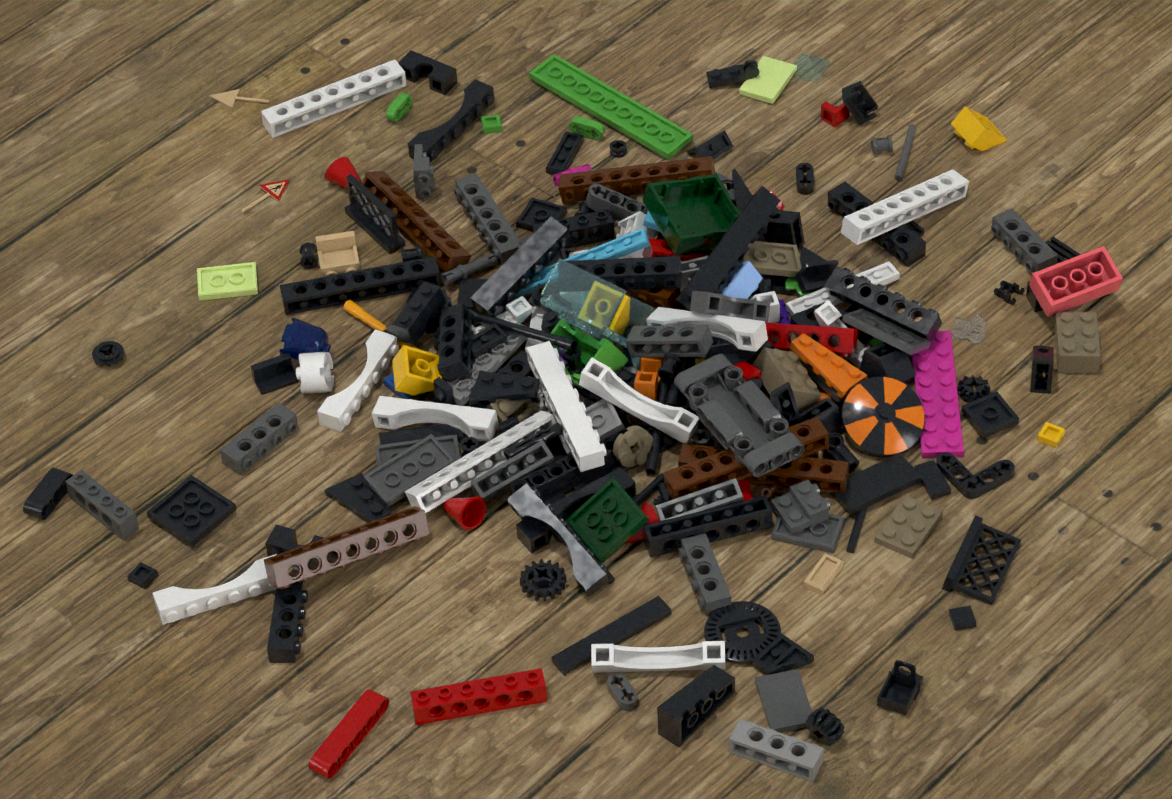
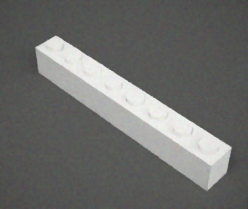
M550 341L526 347L530 368L535 378L540 379V388L556 422L563 429V436L580 471L583 472L605 465L604 456H607L604 444H600L597 430H593L591 417L586 416L584 403L579 402L578 391L576 388L573 389L571 377L566 375L563 361H559L557 348H553Z

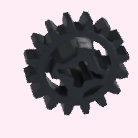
M540 559L538 564L532 561L531 567L525 565V571L520 572L522 592H527L528 598L535 596V601L543 598L545 602L547 597L553 600L555 599L554 594L561 595V589L566 588L567 580L564 568H559L558 562L552 565L550 559L547 563H544L543 559Z

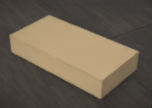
M824 553L804 580L803 586L823 595L843 568L844 561Z

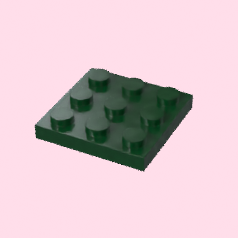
M612 477L567 519V522L603 563L650 519L618 481Z

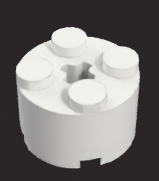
M300 353V367L296 368V377L298 380L301 379V393L331 392L334 386V376H331V369L334 368L330 353Z

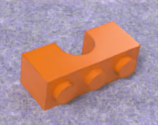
M641 357V371H637L634 390L656 401L660 383L657 371L662 366L663 357Z

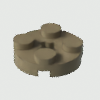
M630 426L624 435L622 433L619 434L613 446V454L616 456V460L625 467L643 465L647 460V454L650 452L653 443V436L640 426Z

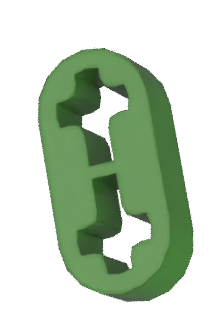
M403 92L400 93L389 105L386 118L390 121L398 122L411 107L412 96Z
M580 116L574 117L569 124V129L572 133L581 134L593 140H599L605 132V127L600 122Z

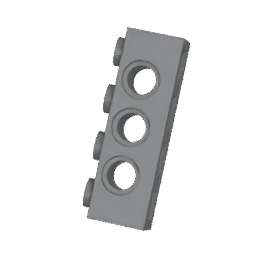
M740 719L729 738V753L811 782L814 781L823 763L824 748L813 743L804 742L794 736L779 733L774 729H767L756 725L751 721L747 722Z

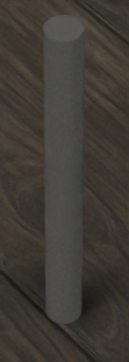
M913 124L909 125L896 170L895 180L901 181L916 131V126Z

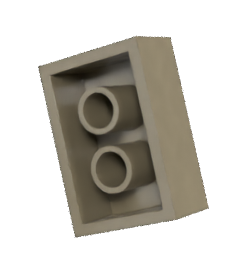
M1056 312L1054 335L1058 373H1099L1101 353L1097 312Z
M764 347L752 363V366L762 371L761 380L768 393L771 394L773 390L789 382L798 410L804 412L812 407L821 394L817 389V385L807 374L808 371L798 360V356L792 351L787 352Z

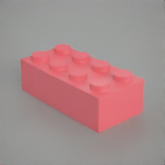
M1102 246L1033 273L1029 286L1048 318L1055 315L1056 312H1064L1118 291L1123 277L1106 248Z

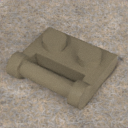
M508 398L496 399L495 403L487 405L488 409L496 410L499 424L507 420V417L521 405L526 410L517 416L519 423L539 412L538 405L532 402L531 399L510 401Z

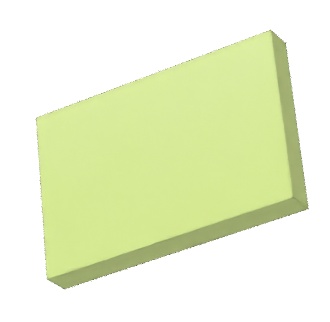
M763 56L758 62L759 76L746 80L740 87L739 94L773 104L797 71V65Z
M256 262L197 268L199 301L258 294Z

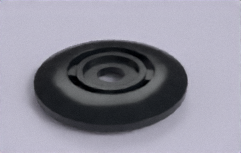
M747 601L731 602V605L716 609L710 614L704 627L705 641H724L721 631H725V639L727 641L725 642V661L738 664L753 663V659L781 634L779 621L769 609L760 604ZM756 623L761 626L764 633L760 634L759 626ZM744 628L749 631V634L746 637H739L736 635V631Z

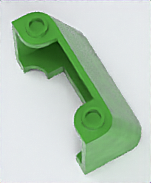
M563 318L560 319L551 332L554 335L577 340V349L581 350L582 355L580 357L585 366L591 358H594L610 367L613 372H616L624 367L628 361V358L609 340L602 338L601 341L585 335L580 329H574L569 324L570 322ZM552 345L553 348L560 349L556 345ZM567 366V368H566V375H570V374L568 373V367H569V366ZM574 373L570 375L573 384L583 389L584 387L579 385L581 374Z

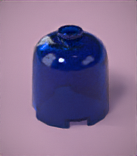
M292 318L293 323L287 324L281 338V342H284V347L279 350L280 355L289 353L292 359L299 360L300 353L329 352L331 345L328 344V334L324 329L297 318Z

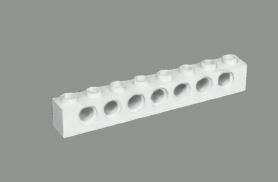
M392 60L262 110L263 126L272 138L405 87V71L396 60Z
M953 169L942 173L939 176L845 216L842 221L841 234L856 245L861 244L966 197L969 180Z
M542 410L406 490L405 493L411 507H419L427 513L471 486L472 480L507 461L503 450L535 435L536 431L540 429L544 430L554 425L556 421L553 414Z

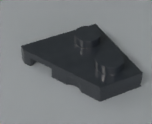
M780 634L753 659V666L766 675L810 664L814 661V655L785 635Z

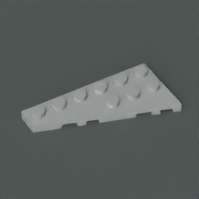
M504 331L507 334L505 342L477 358L471 355L470 374L452 381H448L442 375V379L453 387L454 403L463 406L471 396L479 372L495 373L528 337Z

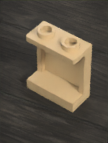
M354 231L315 237L322 277L361 270Z

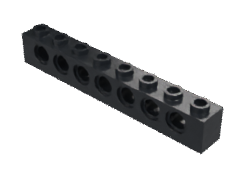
M435 256L283 284L280 285L285 315L343 305L348 300L359 302L412 292L423 282L441 286L437 261Z

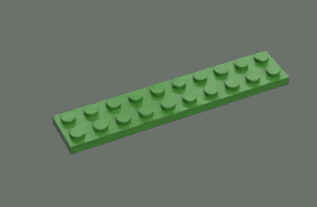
M555 54L529 72L531 80L668 160L693 141L692 133Z

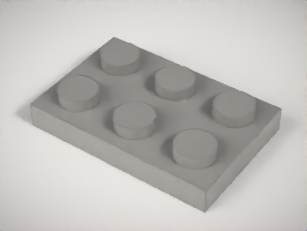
M602 399L585 408L586 416L591 417L593 430H597L600 441L625 429L613 404L609 401ZM559 436L567 455H571L572 453L564 436Z

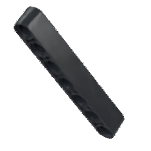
M622 430L600 441V444H604L607 456H604L605 465L581 472L571 454L515 480L511 484V495L527 483L531 489L535 487L542 496L540 499H543L619 463L613 454V446L619 434L622 433L624 435L628 430Z

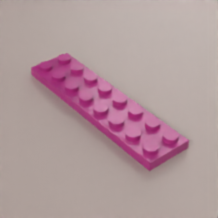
M937 331L929 349L912 355V365L916 374L914 377L915 393L918 395L925 413L924 428L920 435L921 457L937 458L943 452L951 453L955 457H964L951 331Z

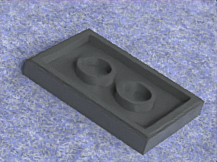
M829 514V519L792 534L778 517L771 534V540L834 553L845 517Z
M799 670L755 677V684L769 729H774L781 733L806 728V720L812 713Z

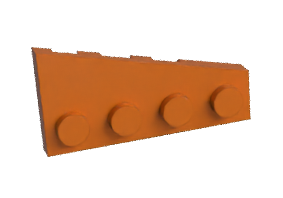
M804 333L791 341L790 349L805 364H810L817 375L821 374L826 379L825 383L830 388L834 387L838 391L837 395L841 399L855 385L867 379V374Z

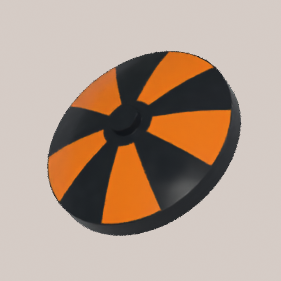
M872 377L861 381L848 393L841 410V422L847 438L856 448L874 457L889 458L898 453L901 455L915 445L924 428L925 413L918 395L908 385L890 377Z

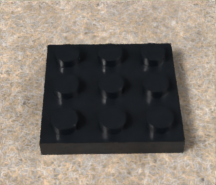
M190 475L148 510L147 517L193 547L236 511L237 508L235 503Z

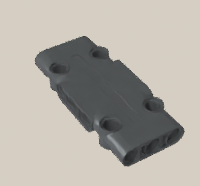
M715 355L682 371L675 377L674 384L689 400L690 408L696 411L701 422L725 449L732 450L735 460L738 463L744 464L754 477L763 476L803 454L805 447L790 432L788 421L781 418L778 409L752 380L745 381L742 369L733 366L725 355Z

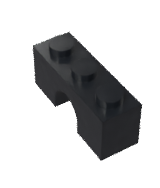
M412 50L398 62L405 71L406 80L415 83L422 77H429L430 89L440 94L446 95L458 83L456 68Z
M277 524L265 543L268 557L303 546L298 545L295 529ZM314 535L312 541L309 543L318 541L320 539H323L324 537ZM331 552L328 553L327 559L331 556ZM312 558L308 561V566L311 564Z

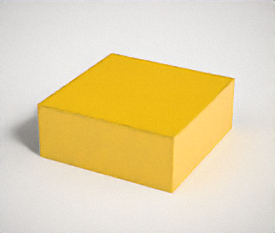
M1046 422L1037 435V441L1057 448L1065 435V429Z

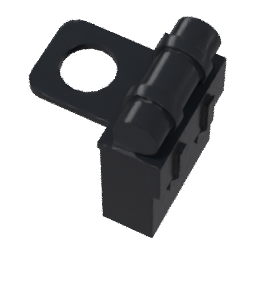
M896 660L877 697V706L907 715L913 701L917 699L924 676L916 673L914 665ZM900 666L907 667L911 672L906 671V670H904L903 668H899V667H900Z

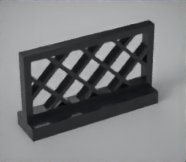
M352 174L346 176L350 205L344 207L345 213L389 254L404 247L405 240L398 234L396 215Z
M975 515L950 567L942 589L948 592L951 589H955L992 605L1021 539L983 524V518ZM982 532L992 535L993 539L985 541L981 535ZM1007 541L1014 544V547L1005 550L1002 542ZM996 544L1000 551L991 553L988 546ZM983 547L986 555L977 556L974 549ZM1003 556L1006 563L998 565L994 558ZM989 559L992 567L984 568L981 561ZM976 563L979 570L970 572L967 565ZM996 571L999 579L990 580L987 573ZM982 575L985 582L977 584L974 576ZM968 578L972 585L966 587L959 584V581ZM989 587L992 593L991 597L983 594L980 589Z

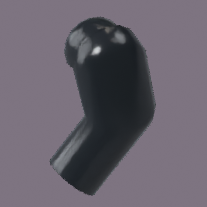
M664 483L659 484L657 488L660 495L657 496L658 499L654 498L653 500L655 507L672 500Z

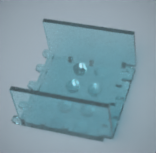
M560 258L541 293L544 297L540 299L542 305L559 314L558 318L600 340L605 338L626 349L628 348L625 341L632 327L648 326L646 319L656 310L629 296V322L622 336L609 329L608 326L624 295H627L625 294L626 291Z

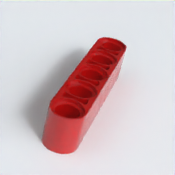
M367 689L313 754L309 762V770L327 779H331L386 712L389 706V698L371 689Z

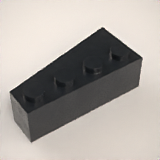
M716 665L704 671L700 676L657 707L658 734L677 747H680L735 692V677Z

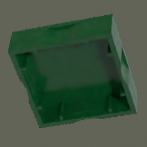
M717 174L692 177L686 180L648 183L642 199L675 256L713 250L741 213L731 201L728 191Z

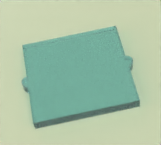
M801 53L794 64L797 65V70L793 77L799 78L802 81L818 83L830 61Z

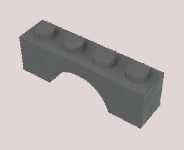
M692 291L690 311L759 320L768 323L770 302L729 297L711 292Z

